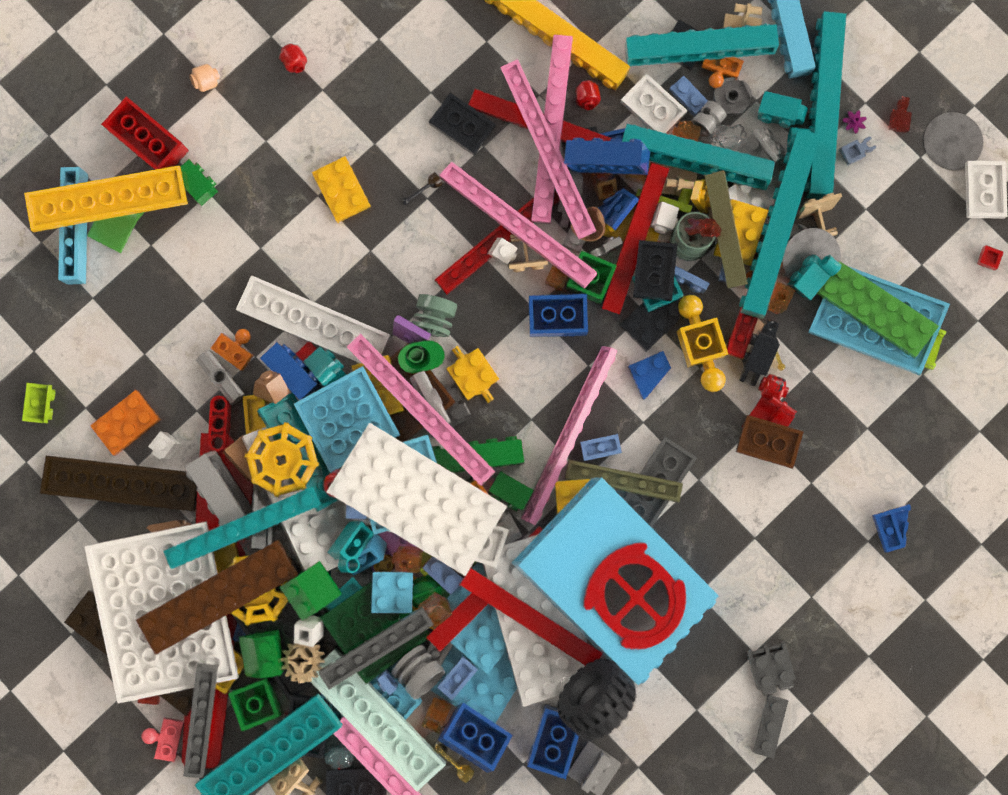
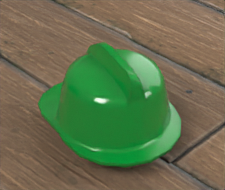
M434 341L413 342L403 347L400 351L398 363L405 372L409 373L432 370L443 363L445 352L442 346Z
M429 574L413 580L412 605L415 608L423 606L425 609L443 603L450 596V593Z

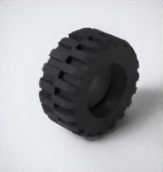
M596 659L594 662H589L585 667L578 669V672L569 678V682L564 685V690L559 695L557 703L559 717L581 739L595 740L603 738L604 735L611 734L612 730L617 729L621 725L620 723L626 720L629 711L633 708V702L636 699L634 681L616 662L610 659Z

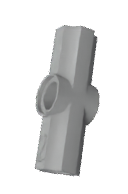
M210 350L198 356L196 359L198 364L231 405L239 402L245 396V393L233 380L230 373L225 370ZM220 373H224L223 381L218 382L217 376Z
M422 371L413 375L410 381L415 390L450 424L451 420L442 405L443 402L436 389L431 385L427 374Z

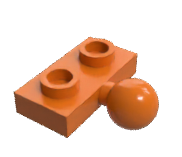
M735 57L705 59L702 68L715 72L710 76L709 84L713 88H719L724 81L723 76L738 78L744 61Z
M240 329L236 332L235 341L221 333L210 348L241 371L245 369L254 356L241 346L248 343L251 338L250 332L246 329Z

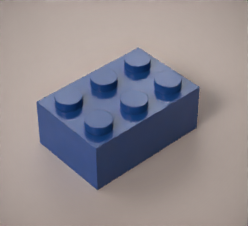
M587 294L529 296L530 337L587 336Z
M276 342L260 359L271 371L281 374L292 393L301 400L322 389L321 382L311 371L309 373L306 371L309 369L306 364L298 357L295 359L294 356L296 354L285 344L280 345Z
M461 703L455 708L438 741L485 772H492L513 735L465 703Z
M547 704L544 705L527 760V767L566 779L579 736L561 720L558 708Z

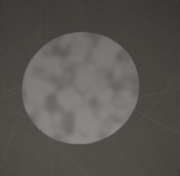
M956 112L944 113L934 118L927 126L924 134V147L930 159L938 166L949 170H961L965 168L967 161H976L981 155L983 135L979 126L970 117Z
M818 228L805 229L794 235L788 242L783 256V268L789 280L792 274L803 266L802 263L805 258L811 256V254L817 255L821 260L825 256L831 255L838 262L841 261V252L836 239L827 231Z

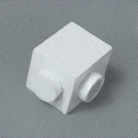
M665 202L658 203L650 227L654 228L655 232L661 234L673 230L678 222L677 214L679 208Z
M497 238L488 254L499 262L508 265L509 262L512 263L516 258V250L518 248L503 238Z
M160 431L148 447L153 450L151 453L158 459H171L182 444L170 434Z
M311 615L303 621L301 619L297 621L294 625V643L313 647L323 637L324 623L320 617Z

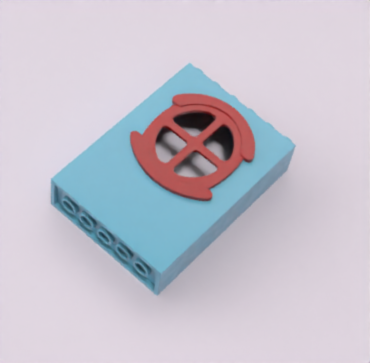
M602 477L591 478L511 562L607 659L616 662L637 685L647 681L650 676L649 673L662 664L663 658L667 653L669 654L674 651L676 643L689 634V629L693 624L701 621L703 618L702 614L707 609H711L719 597ZM627 564H640L650 568L653 573L639 590H634L618 574L620 567ZM611 578L630 596L629 601L616 615L610 614L605 602V586ZM658 580H662L665 584L669 598L668 610L664 616H660L644 600V595ZM638 604L656 624L650 630L634 631L623 627L621 620Z

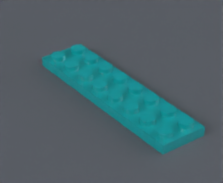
M318 693L205 775L204 778L197 781L195 787L202 795H249L338 731L343 724Z

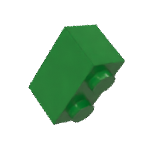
M188 159L180 166L185 189L201 206L218 193V190L214 187L216 185L215 181L210 176L205 177L202 174L205 170L197 162L193 164Z
M502 471L499 472L489 489V492L492 493L491 497L499 502L503 499L508 502L507 507L516 512L518 509H524L534 491Z

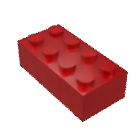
M127 96L101 124L154 170L176 166L189 151L181 141Z

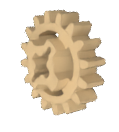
M297 643L288 644L289 650L283 651L286 658L281 659V661L285 662L282 669H287L285 676H292L291 681L298 680V683L311 682L312 677L317 678V671L322 669L320 663H325V660L320 658V656L324 655V652L318 651L321 646L314 645L310 647ZM299 659H304V660H308V661L302 663L301 661H298V660H299Z

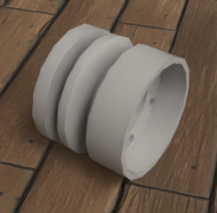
M423 645L417 646L404 655L392 670V675L398 678L400 684L408 682L405 690L414 700L429 692L445 674V670L436 660L428 663L432 655L429 652L426 653L427 649Z

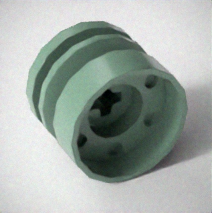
M689 212L683 215L673 229L669 239V243L678 244L677 257L686 261H695L701 258L715 240V224L711 218L700 212Z
M419 294L416 308L423 311V314L415 313L413 318L418 321H412L411 323L427 331L433 337H449L450 331L445 328H452V324L445 320V318L455 317L457 304L441 297Z

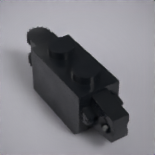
M767 319L762 329L757 330L756 334H752L749 342L751 347L748 352L746 351L742 359L744 368L739 381L744 382L746 380L749 370L755 372L751 379V386H756L760 375L767 376L780 346L776 337L779 327L778 322Z

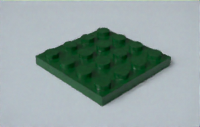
M370 581L321 616L320 619L344 654L411 613H371L372 581ZM426 629L357 673L364 683L367 684L412 649L426 641V637L430 633Z

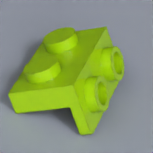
M26 384L22 421L47 424L48 420H52L53 409L50 408V401L55 399V390L52 389V385Z

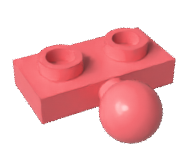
M165 717L160 734L154 728H147L143 731L142 740L144 743L152 744L155 741L158 742L154 759L171 762L176 760L184 721Z

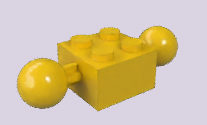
M686 295L680 300L678 310L684 318L689 320L690 325L680 328L677 331L687 368L702 364L704 372L701 375L703 388L710 392H717L724 387L726 378L720 369L715 368L713 360L724 358L728 355L718 319L713 318L701 322L699 315L703 310L702 301L695 295Z

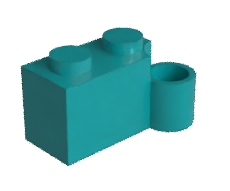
M765 91L758 110V119L766 124L775 123L783 128H789L790 125H801L804 123L808 108L801 104V99Z
M811 254V256L805 258L802 263L803 266L792 274L788 285L803 298L812 300L830 276L835 275L841 269V264L831 255H827L821 260L817 255Z
M321 346L303 361L324 386L347 375L342 370L344 368L343 364L338 359H335L336 357L329 349L325 351Z
M349 521L327 552L332 558L339 560L338 569L342 573H355L358 571L360 563L357 558L374 535L373 531L362 521Z

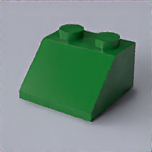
M321 561L310 566L280 587L302 621L342 595Z
M279 630L239 637L245 675L247 677L267 678L279 676L283 673L285 669H282V667L285 665V662L281 661L284 657Z

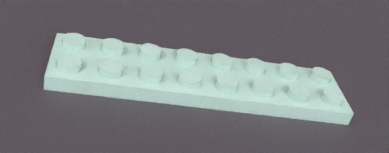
M335 648L323 659L325 663H320V667L324 668L343 656L342 653ZM355 673L331 689H328L319 674L317 678L312 677L311 683L416 791L422 788L446 765V761L370 682L365 684L358 673Z

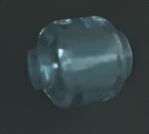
M342 742L329 745L328 751L325 753V762L327 765L330 764L333 770L350 767L356 758Z

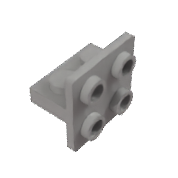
M768 128L753 130V134L742 142V145L752 156L775 161V164L785 158L784 153L786 151L780 143L777 144L773 139L775 136Z
M588 741L569 769L568 776L580 783L581 789L587 793L591 791L596 795H602L621 766V763Z

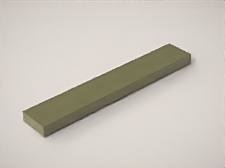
M725 171L705 175L727 288L747 285L748 282Z
M568 460L565 479L567 480L602 477L615 490L677 503L680 502L683 483Z

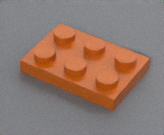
M135 390L90 426L111 454L116 456L161 419L141 393Z

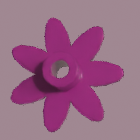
M860 110L855 115L848 111L849 118L843 119V122L849 123L846 126V130H850L853 127L854 133L857 134L858 127L860 129L866 128L861 122L866 121L867 117H860Z

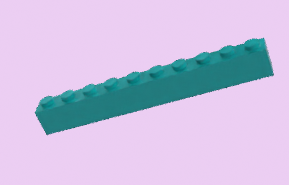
M824 11L816 22V30H818V36H816L814 47L817 48V53L814 55L816 68L812 74L814 90L811 91L810 101H813V104L809 111L811 126L808 129H810V132L821 136L804 188V192H806L805 198L823 199V196L833 193L847 13Z
M798 129L796 135L792 134L788 146H791L790 153L786 152L783 161L786 167L785 170L780 171L777 180L781 183L779 188H775L772 199H775L774 206L770 205L767 217H770L768 224L764 223L761 232L764 238L762 242H758L756 252L759 254L757 260L753 259L750 270L753 271L751 278H747L748 284L744 288L748 290L746 296L742 295L739 306L742 309L740 313L763 319L766 315L821 136L819 134Z

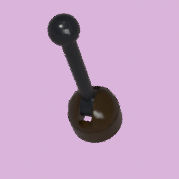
M433 172L428 177V183L408 198H403L402 204L408 205L411 199L429 187L438 188L443 185L437 173Z

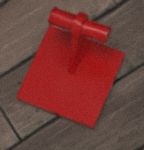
M761 396L749 415L789 427L797 411L789 407L787 402H782L774 396L770 400Z

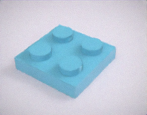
M372 572L371 613H412L413 572Z

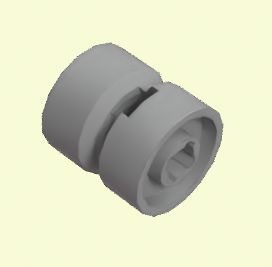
M709 100L701 108V112L697 113L691 120V125L699 134L710 137L716 130V125H720L727 115L719 104Z

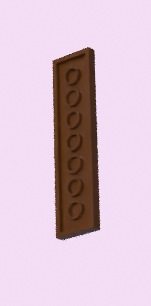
M276 540L137 618L135 621L156 655L294 578L298 573L280 541Z

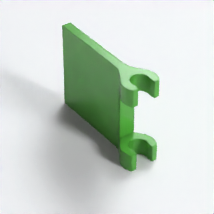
M144 212L94 221L87 236L121 253L138 219Z

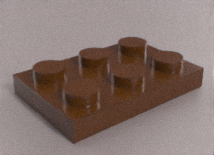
M746 415L736 453L793 469L804 431Z

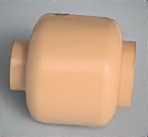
M209 64L193 68L192 74L189 75L193 87L202 92L215 88L217 80L220 79L216 68L212 69Z

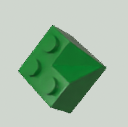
M581 251L579 259L594 269L597 275L585 289L570 278L566 290L574 294H587V299L601 304L617 265Z
M267 678L252 682L228 693L241 731L280 717L284 713L278 694Z

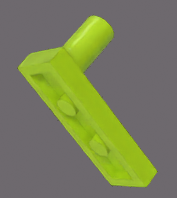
M638 188L636 197L640 196L642 189ZM682 188L678 201L660 196L658 203L665 202L678 207L679 211L689 213L692 206L688 204L693 190Z

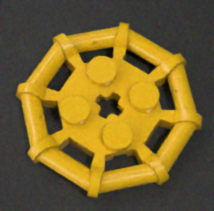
M287 422L279 426L257 431L258 435L244 456L247 459L252 484L262 487L274 494L275 497L298 490H305L313 472L319 466L312 443V436L304 434L290 426ZM281 433V439L270 441L269 436ZM288 434L301 441L297 445L287 440ZM262 442H264L266 446L261 455L256 454ZM303 446L306 448L309 460H303L302 458L303 455L300 448ZM285 455L286 463L279 465L277 456ZM255 459H260L263 471L260 473L258 472ZM301 466H308L300 479L297 473ZM266 475L276 480L275 485L263 478ZM292 478L295 482L282 487V480Z
M248 556L234 557L233 562L230 566L234 565L235 563L241 561L242 559ZM276 588L244 605L247 613L238 608L231 612V614L242 620L247 626L264 621H275L278 619L277 616L288 602V599L282 591H276ZM274 596L280 598L272 609L269 603L273 600ZM264 608L266 612L263 614L253 615V610Z

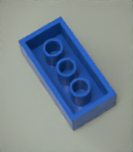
M583 138L566 140L564 164L573 171L580 173L648 175L650 151L639 139H630L629 142H622L621 139L616 138L610 139V141H603L600 138H592L591 141H584Z

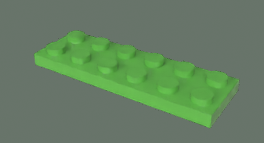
M839 261L841 269L835 275L830 276L817 294L915 359L939 325Z

